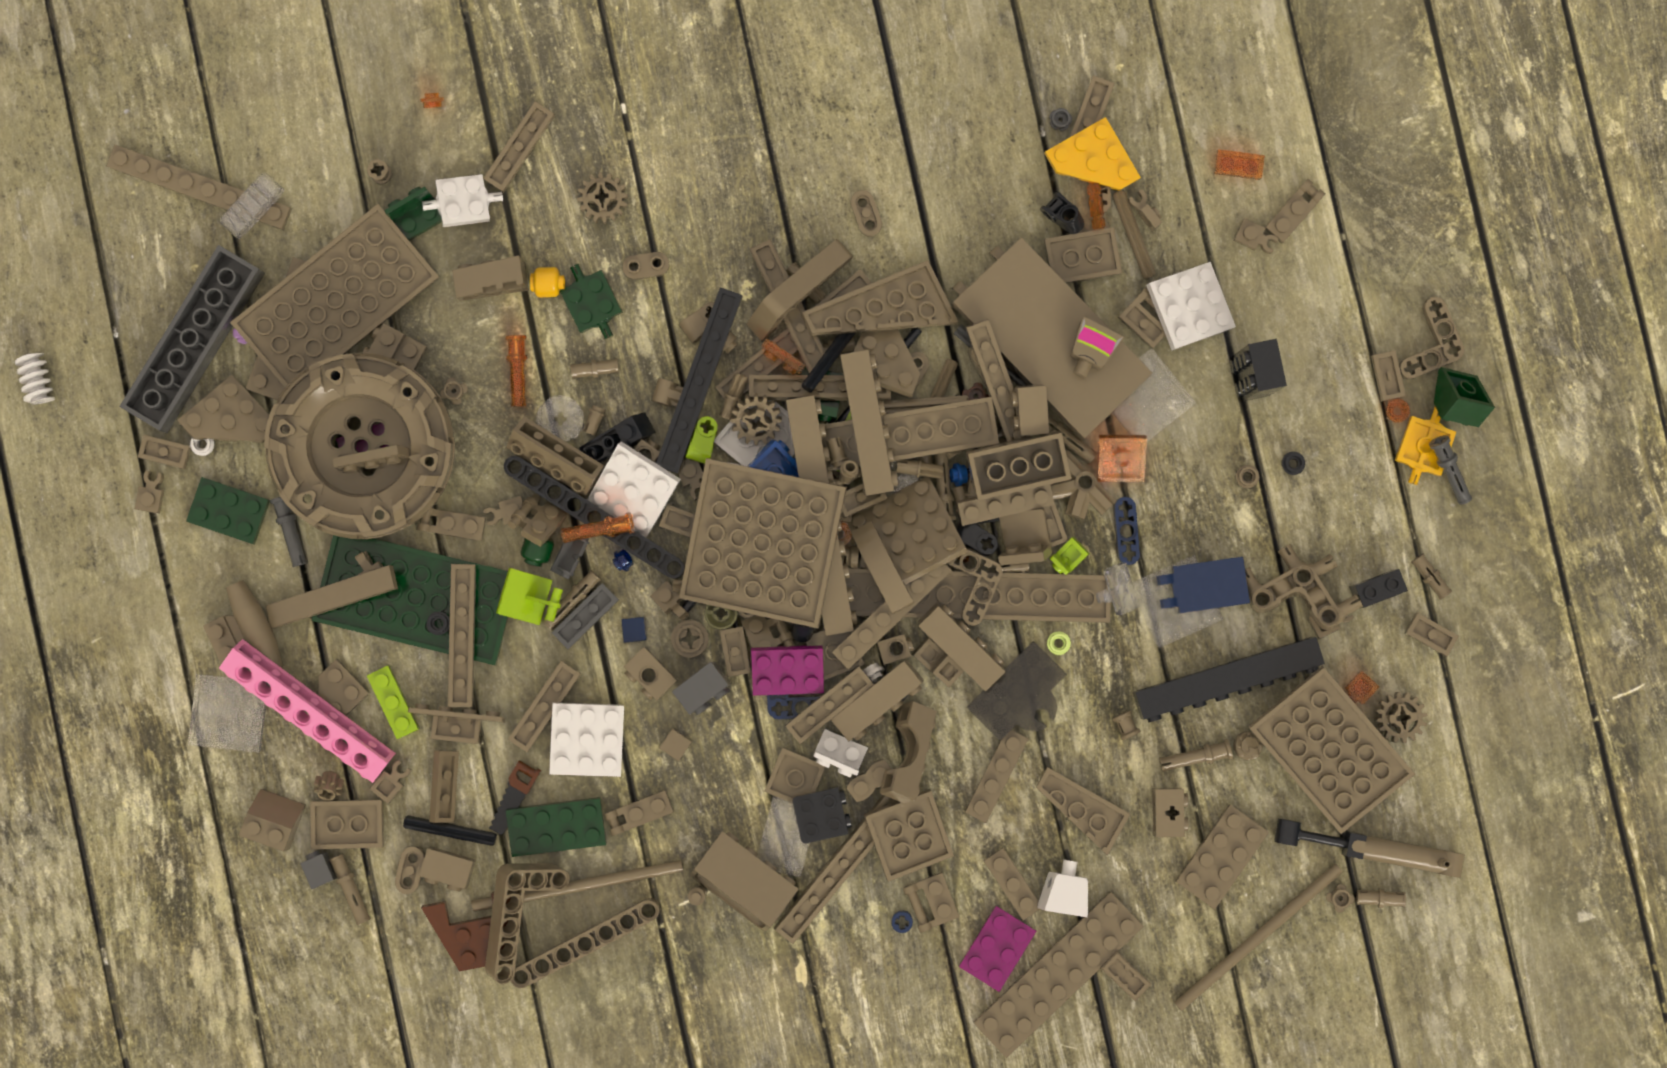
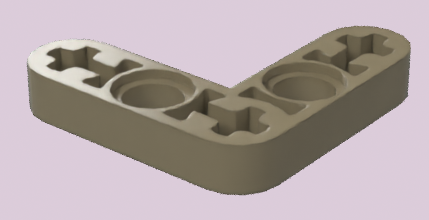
M1431 297L1424 302L1422 307L1423 314L1437 346L1401 361L1399 367L1401 376L1404 379L1416 378L1455 362L1464 355L1463 343L1446 303L1440 297ZM1431 302L1434 305H1439V309H1437L1438 316L1444 315L1443 319L1435 323L1433 319L1437 318L1435 311L1430 312L1429 307L1432 306ZM1440 323L1448 325V335L1442 336L1438 333L1437 327ZM1453 336L1454 340L1449 342L1452 348L1456 347L1458 349L1455 353L1456 357L1453 354H1448L1447 350L1450 349V345L1448 342L1443 344L1442 340H1447ZM1432 353L1437 357L1435 366L1426 364L1425 356ZM1407 362L1409 365H1414L1418 362L1421 367L1412 370L1413 375L1410 372L1404 371V368L1407 367Z
M967 549L968 552L960 557L959 565L954 564L956 559L946 564L977 577L962 612L963 621L967 625L975 626L980 624L985 616L1001 579L1002 567L997 562ZM970 555L976 559L975 568L967 569L964 567L963 559L966 556ZM981 560L985 561L983 566L986 568H991L994 565L998 575L988 578V573L981 570L980 574H977L976 571L980 567ZM977 588H987L989 596L986 600L977 599L975 595ZM973 599L976 603L984 604L985 606L984 609L980 607L977 609L976 614L979 615V619H974L970 622L969 616L966 613L973 610L975 605L970 604Z

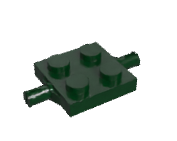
M579 264L570 267L576 281L565 289L560 290V293L579 332L584 333L592 328H600L604 340L612 337L613 334L607 323L613 317L623 313L603 270L584 276Z

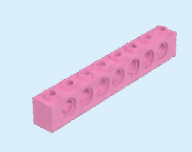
M243 639L233 647L219 667L229 678L241 684L246 691L253 693L265 705L276 710L285 720L292 722L304 734L315 739L324 749L331 751L343 763L351 766L363 778L370 780L372 783L396 754Z

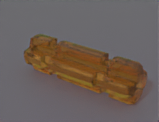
M1092 183L1087 186V192L1090 195V214L1093 217L1091 221L1093 230H1100L1106 226L1105 218L1102 217L1104 215L1102 196L1099 195L1101 188L1099 183Z

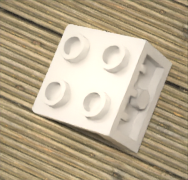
M824 729L813 756L817 758L816 763L827 768L832 764L838 767L837 771L851 778L852 774L858 775L859 767L868 747L852 740L848 742L845 737Z

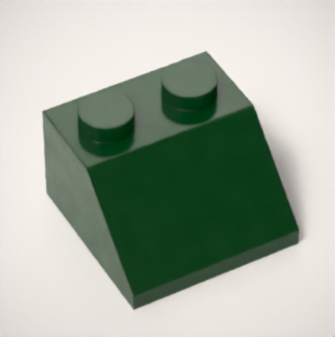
M1440 367L1434 396V405L1438 415L1448 422L1453 421L1465 426L1470 425L1479 428L1495 408L1480 379L1476 375Z

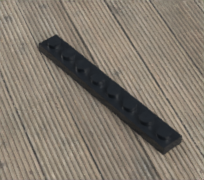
M721 287L656 464L664 469L677 474L684 460L743 297L738 293Z

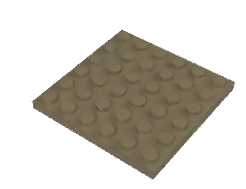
M706 458L679 598L819 628L847 487Z

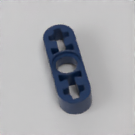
M1122 497L1117 500L1113 507L1117 557L1122 564L1132 565L1140 557L1136 504L1131 498ZM1123 501H1126V505L1131 506V509L1127 511V518L1132 516V521L1125 520L1119 522V518H1124L1123 510L1118 508L1123 504ZM1124 524H1128L1133 528V534L1129 538L1123 537L1120 533V528ZM1134 540V545L1129 544L1130 552H1134L1135 556L1131 557V561H1127V557L1122 556V553L1127 550L1126 544L1121 546V541L1129 542Z

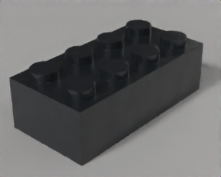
M1277 338L1248 344L1232 356L1233 360H1230V367L1232 373L1236 374L1238 383H1235V390L1237 396H1241L1242 402L1270 396L1287 386Z

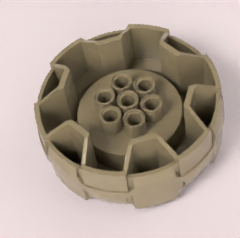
M351 353L329 357L309 366V368L298 374L282 391L277 403H274L266 424L264 437L269 474L285 504L296 515L313 527L331 535L350 539H371L391 535L409 527L422 518L434 506L445 490L455 459V437L452 421L447 407L434 387L422 375L406 364L386 356L371 353ZM334 372L340 373V378L338 380L332 379V374ZM406 388H411L412 394L409 397H406L403 393ZM353 417H358L361 420V427L353 431L349 427V421ZM378 422L383 423L385 427L384 433L380 436L374 435L372 431L373 425ZM284 425L290 427V431L287 434L282 432ZM338 434L342 435L345 439L344 445L340 448H336L333 445V438ZM360 440L367 441V451L379 449L384 445H399L409 448V458L401 459V463L398 464L380 463L375 473L371 476H367L363 472V467L358 468V472L344 473L342 469L334 468L333 458L359 453L356 449V444ZM429 457L434 459L432 466H427ZM307 494L312 496L310 503L304 501V497ZM382 510L384 512L383 519L376 517L377 511Z

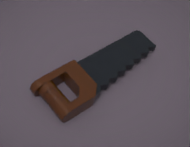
M518 761L508 778L509 787L505 789L506 794L502 796L504 800L500 801L501 806L497 808L498 813L494 815L493 825L489 829L500 835L506 831L508 827L506 809L517 808L521 805L523 799L530 792L538 778L541 769L537 768L536 770L524 762ZM518 771L531 777L529 784L519 779Z

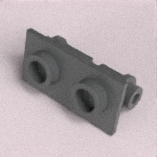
M570 528L550 571L566 579L574 576L573 573L579 563L577 559L579 556L582 557L587 545L590 543L588 542L590 537Z

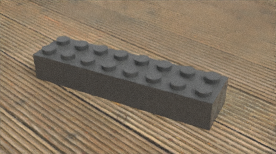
M218 245L119 407L159 431L168 433L233 326L230 322L241 314L265 273Z

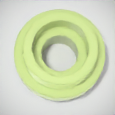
M1054 632L1047 639V647L1055 655L1065 654L1071 645L1070 638L1064 632ZM1056 639H1061L1063 642L1060 648L1054 645Z

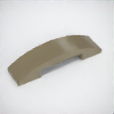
M870 521L851 531L857 547L891 612L894 614L913 604L914 601L893 564L873 522Z

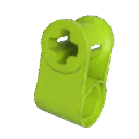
M705 416L698 420L685 458L704 464L706 458H711L718 427L717 422L713 418ZM703 425H706V426H707V428H706V429L708 430L707 433H704V432H703V431H704V428H702Z

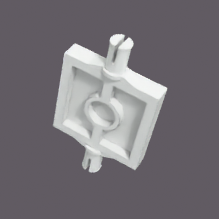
M482 174L435 180L436 200L422 201L423 211L437 209L441 216L443 227L490 222L489 203L503 201L502 191L488 193L484 187Z

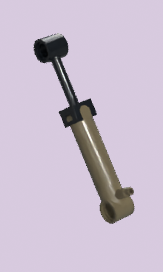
M1278 818L1274 842L1297 846L1299 840L1341 847L1342 855L1457 878H1461L1465 854L1348 831L1345 832L1344 838L1301 830L1300 822Z

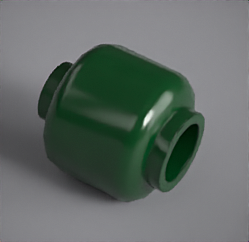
M524 538L520 554L525 558V563L542 567V564L550 561L554 542L548 538L540 547Z

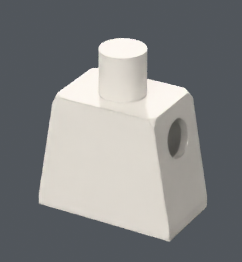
M1063 860L1061 873H1048L1038 902V909L1081 917L1088 916V880L1084 877L1075 876L1078 862Z

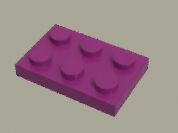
M823 645L751 648L753 696L824 693Z
M995 905L958 966L1000 992L1037 931Z

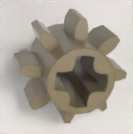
M326 771L322 774V777L316 776L314 792L318 793L319 798L323 800H333L336 795H342L344 780L340 779L336 772Z

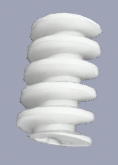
M44 353L27 354L15 360V365L21 366L17 369V374L23 375L19 379V383L25 384L21 388V392L27 394L23 397V400L34 405L55 400V397L47 396V393L53 391V388L45 387V384L51 382V379L43 378V375L47 374L49 370L41 369V366L47 362L38 358L44 355Z

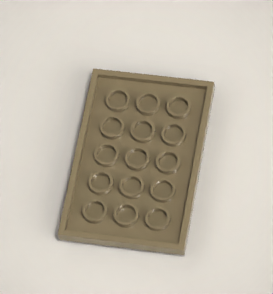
M1323 666L1248 726L1340 834L1345 832L1415 775L1413 770Z

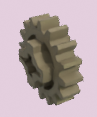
M599 172L596 179L591 174V181L589 183L584 180L582 182L585 188L578 189L582 197L577 198L578 203H583L580 206L581 212L587 211L585 215L587 219L593 216V221L596 224L599 219H602L603 223L607 224L608 218L615 222L616 214L623 216L620 210L621 207L627 208L628 206L627 203L623 202V200L629 198L628 194L622 193L626 190L625 185L618 186L620 179L617 177L612 180L611 173H608L607 177L604 178L602 172ZM606 184L613 186L617 192L608 190ZM597 185V188L592 193H589ZM602 190L607 197L604 200V207L599 200ZM613 204H616V206L611 211H609V208ZM589 205L597 206L599 208V213L593 211L589 207Z
M755 393L754 399H750L748 395H745L744 403L738 400L737 405L739 408L733 407L732 413L736 416H731L730 419L731 423H736L732 426V431H739L737 438L746 437V444L750 440H754L755 446L758 445L759 440L767 444L768 436L774 439V431H780V425L777 423L782 422V417L776 416L780 413V408H773L775 401L772 400L768 403L767 395L759 399L757 393ZM766 409L770 412L772 420L770 419V417L766 416ZM756 416L760 417V420H757L756 423L752 422V419H755ZM740 419L746 423L747 430L742 426Z
M1395 692L1394 698L1391 695H1386L1387 702L1379 701L1382 708L1375 709L1374 712L1379 714V718L1374 719V722L1381 724L1377 730L1385 731L1384 738L1388 739L1392 736L1391 740L1394 743H1397L1399 738L1401 743H1407V737L1414 741L1416 740L1415 733L1422 735L1423 732L1420 726H1427V723L1422 721V718L1428 715L1427 713H1421V709L1425 706L1424 704H1416L1418 697L1410 699V693H1404L1402 697L1400 692ZM1404 702L1409 704L1413 708L1414 712L1409 711L1406 708V704H1404ZM1392 705L1393 709L1386 715L1389 707ZM1400 714L1405 715V719L1397 721V716H1400ZM1415 721L1413 727L1409 730V726ZM1387 724H1392L1397 733L1392 731Z

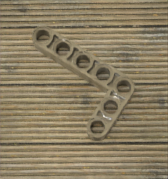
M838 239L834 240L767 295L746 325L763 342L777 329L788 312L842 269L853 258V255Z
M511 863L502 865L497 871L485 971L499 984H507L514 977L524 892L554 891L566 888L570 880L569 874L558 865L553 863ZM514 873L512 880L508 881L509 877ZM536 873L535 878H534L533 880H531V877L533 876V874ZM556 873H558V874H557V877H556L554 880H552V879H553V876H554ZM511 897L510 902L506 904L507 899ZM508 920V924L503 927V924ZM505 944V947L500 951L501 946Z

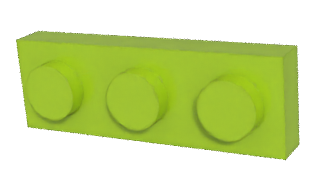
M390 665L367 675L396 739L398 740L419 730L420 728L413 714L408 713V708L410 707Z

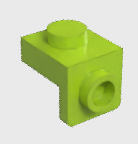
M1072 537L1056 554L1050 557V560L1053 562V568L1058 573L1067 575L1090 553L1075 537Z

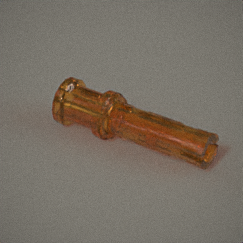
M526 335L505 336V340L508 341L506 360L510 362L511 407L526 406L524 362L527 359L524 340L527 339Z
M627 512L624 516L614 518L607 516L604 518V521L561 528V537L563 542L567 543L602 535L614 537L618 533L629 532L631 534L635 531L634 520L630 512Z

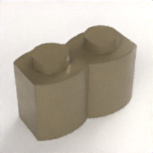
M885 759L877 760L867 768L865 773L854 776L848 782L846 789L856 802L863 801L874 792L875 788L881 787L884 772L891 770Z

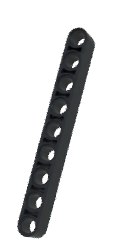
M511 456L505 460V473L667 577L678 579L684 575V562L522 458ZM515 461H519L521 463V470L516 474L511 473L510 465ZM533 474L541 476V482L537 486L530 484V477ZM554 486H558L561 489V495L556 499H552L549 495L550 489ZM573 499H579L581 502V507L578 511H571L569 508V504ZM594 511L599 512L601 515V520L597 524H591L589 521V515ZM613 524H618L621 527V532L616 537H612L609 534V527ZM637 536L641 540V545L638 549L633 550L629 547L628 542L632 537ZM653 549H658L661 553V557L657 562H651L648 558L649 552ZM672 562H678L681 566L680 572L676 575H672L668 571V566Z

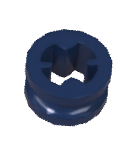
M904 910L896 912L892 917V927L899 933L908 932L913 924L911 914ZM899 916H905V920L909 921L908 926L905 924V928H899V924L895 923L896 918L900 919Z

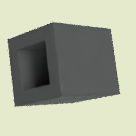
M319 850L306 855V861L300 863L311 890L337 878L327 852L320 854Z

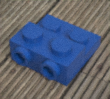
M771 440L748 465L753 468L799 477L796 457L793 459L789 455L788 451L790 449L781 440L778 442Z

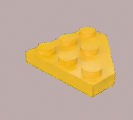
M1106 117L1044 152L1056 174L1075 177L1078 180L1096 185L1100 184L1120 191L1141 178Z

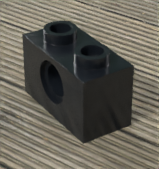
M1400 569L1391 570L1349 586L1352 595L1356 594L1359 598L1356 602L1361 601L1362 608L1408 591Z

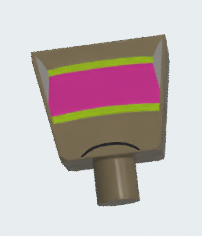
M1083 317L1070 355L1078 360L1073 372L1078 376L1086 378L1091 367L1100 371L1120 345L1124 336Z

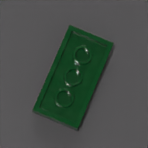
M601 797L506 809L512 857L607 844Z

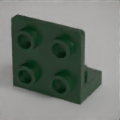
M426 187L412 189L408 193L409 196L402 200L396 199L388 204V208L384 210L386 215L409 241L442 222L437 209L423 211L422 201L435 200Z

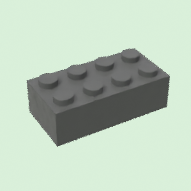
M714 661L708 663L672 692L689 715L692 713L699 715L712 705L709 702L710 700L715 698L717 701L729 693L731 690L728 687L732 683Z

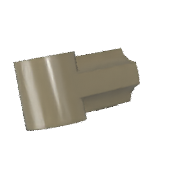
M658 378L651 401L668 407H677L683 387L678 386L674 382Z

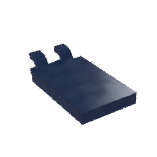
M1243 557L1173 566L1172 574L1156 576L1157 586L1172 584L1174 598L1160 599L1161 609L1178 607V613L1180 614L1250 603Z

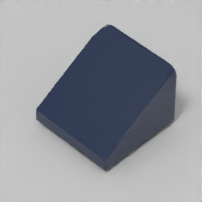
M645 617L621 619L624 643L647 640Z

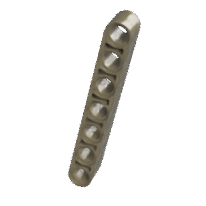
M653 898L644 899L527 960L515 968L511 983L516 988H525L650 923L660 913L661 907L659 902ZM645 904H652L655 907V914L647 916L643 912V906ZM624 915L632 916L634 918V925L626 927L622 923V917ZM603 926L611 927L613 936L610 938L603 937L601 928ZM588 937L592 942L591 948H582L580 938ZM559 949H568L571 954L570 959H561L558 954ZM545 959L549 963V969L547 971L540 970L537 965L538 960ZM517 971H525L528 975V980L526 982L519 981L516 976Z

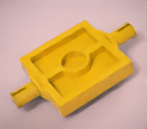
M1434 407L1430 420L1410 416L1395 461L1406 464L1413 469L1408 483L1418 485L1421 473L1428 472L1436 476L1442 475L1443 468L1438 466L1436 462L1437 456L1434 450L1430 449L1429 443L1439 436L1447 435L1450 438L1449 444L1452 447L1456 431L1445 428L1439 423L1441 417L1438 415L1436 407Z

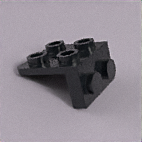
M838 786L827 790L793 798L794 811L800 838L803 843L807 844L848 834L847 828H851L852 825L849 813L844 814L842 805L847 804L844 790L839 791Z

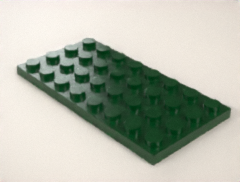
M333 535L320 588L358 576L364 570L355 559V556L367 551L373 564L380 561L383 567L393 566L398 589L313 616L312 621L449 654L450 629L443 635H434L427 628V619L432 613L438 611L446 613L450 618L451 564H475L474 661L497 665L508 617L496 614L508 571L374 538L350 539ZM441 619L435 621L436 627L441 628L443 626Z

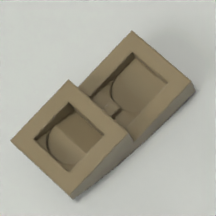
M928 637L912 653L920 663L949 688L964 672L955 661Z

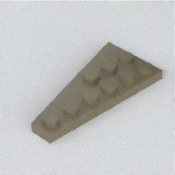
M928 260L813 307L801 314L811 336L958 324L957 317Z

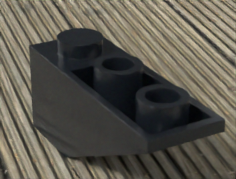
M644 412L630 416L582 445L579 449L589 457L602 463L612 456L621 441L632 447L638 444L641 439L645 440L656 432Z

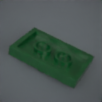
M201 477L186 522L255 545L270 500Z

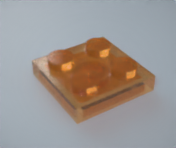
M1099 435L1097 481L1145 482L1147 436Z

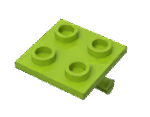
M509 568L496 614L540 625L545 605H548L544 619L554 622L557 609L561 607L559 602L563 590L553 587L551 599L547 601L553 580Z

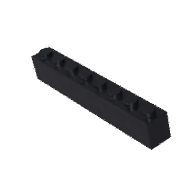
M1310 637L1133 692L1140 718L1143 720L1147 719L1149 723L1162 719L1161 714L1170 712L1171 716L1184 712V707L1190 705L1193 706V709L1207 705L1206 700L1215 698L1217 702L1228 699L1229 693L1237 691L1238 695L1252 691L1251 687L1258 684L1263 688L1273 685L1274 680L1281 677L1283 681L1296 678L1297 672L1305 670L1306 674L1313 673L1319 669L1320 665L1325 663L1317 637Z

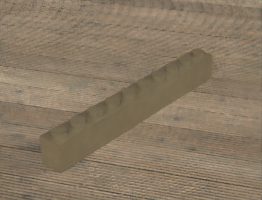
M813 395L786 400L799 477L834 484L832 470L827 471L826 461H830L828 446L823 447L822 438L826 437L824 423L819 424L818 414H822L820 399L815 400ZM840 521V525H839V530H838V532H839V531H842L841 521ZM838 535L822 610L826 636L854 631L853 625H858L856 611H851L849 603L854 601L852 587L847 588L846 578H850L848 564H843L842 555H846L844 540L839 541Z

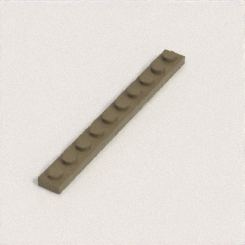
M989 319L965 327L990 397H992L1006 441L1031 437L1030 435L1020 436L1017 434V430H1013L1012 417L1016 416V409L1011 404V392H1014V388ZM1056 505L1043 507L1045 509L1051 547L1067 542L1068 538Z

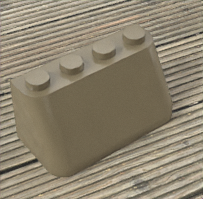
M722 831L690 875L763 931H767L799 890L795 887L796 882L787 875L782 877L776 872L777 868L770 862H762L758 859L757 852L752 848L741 846L738 843L739 839L732 833L727 832L725 834Z

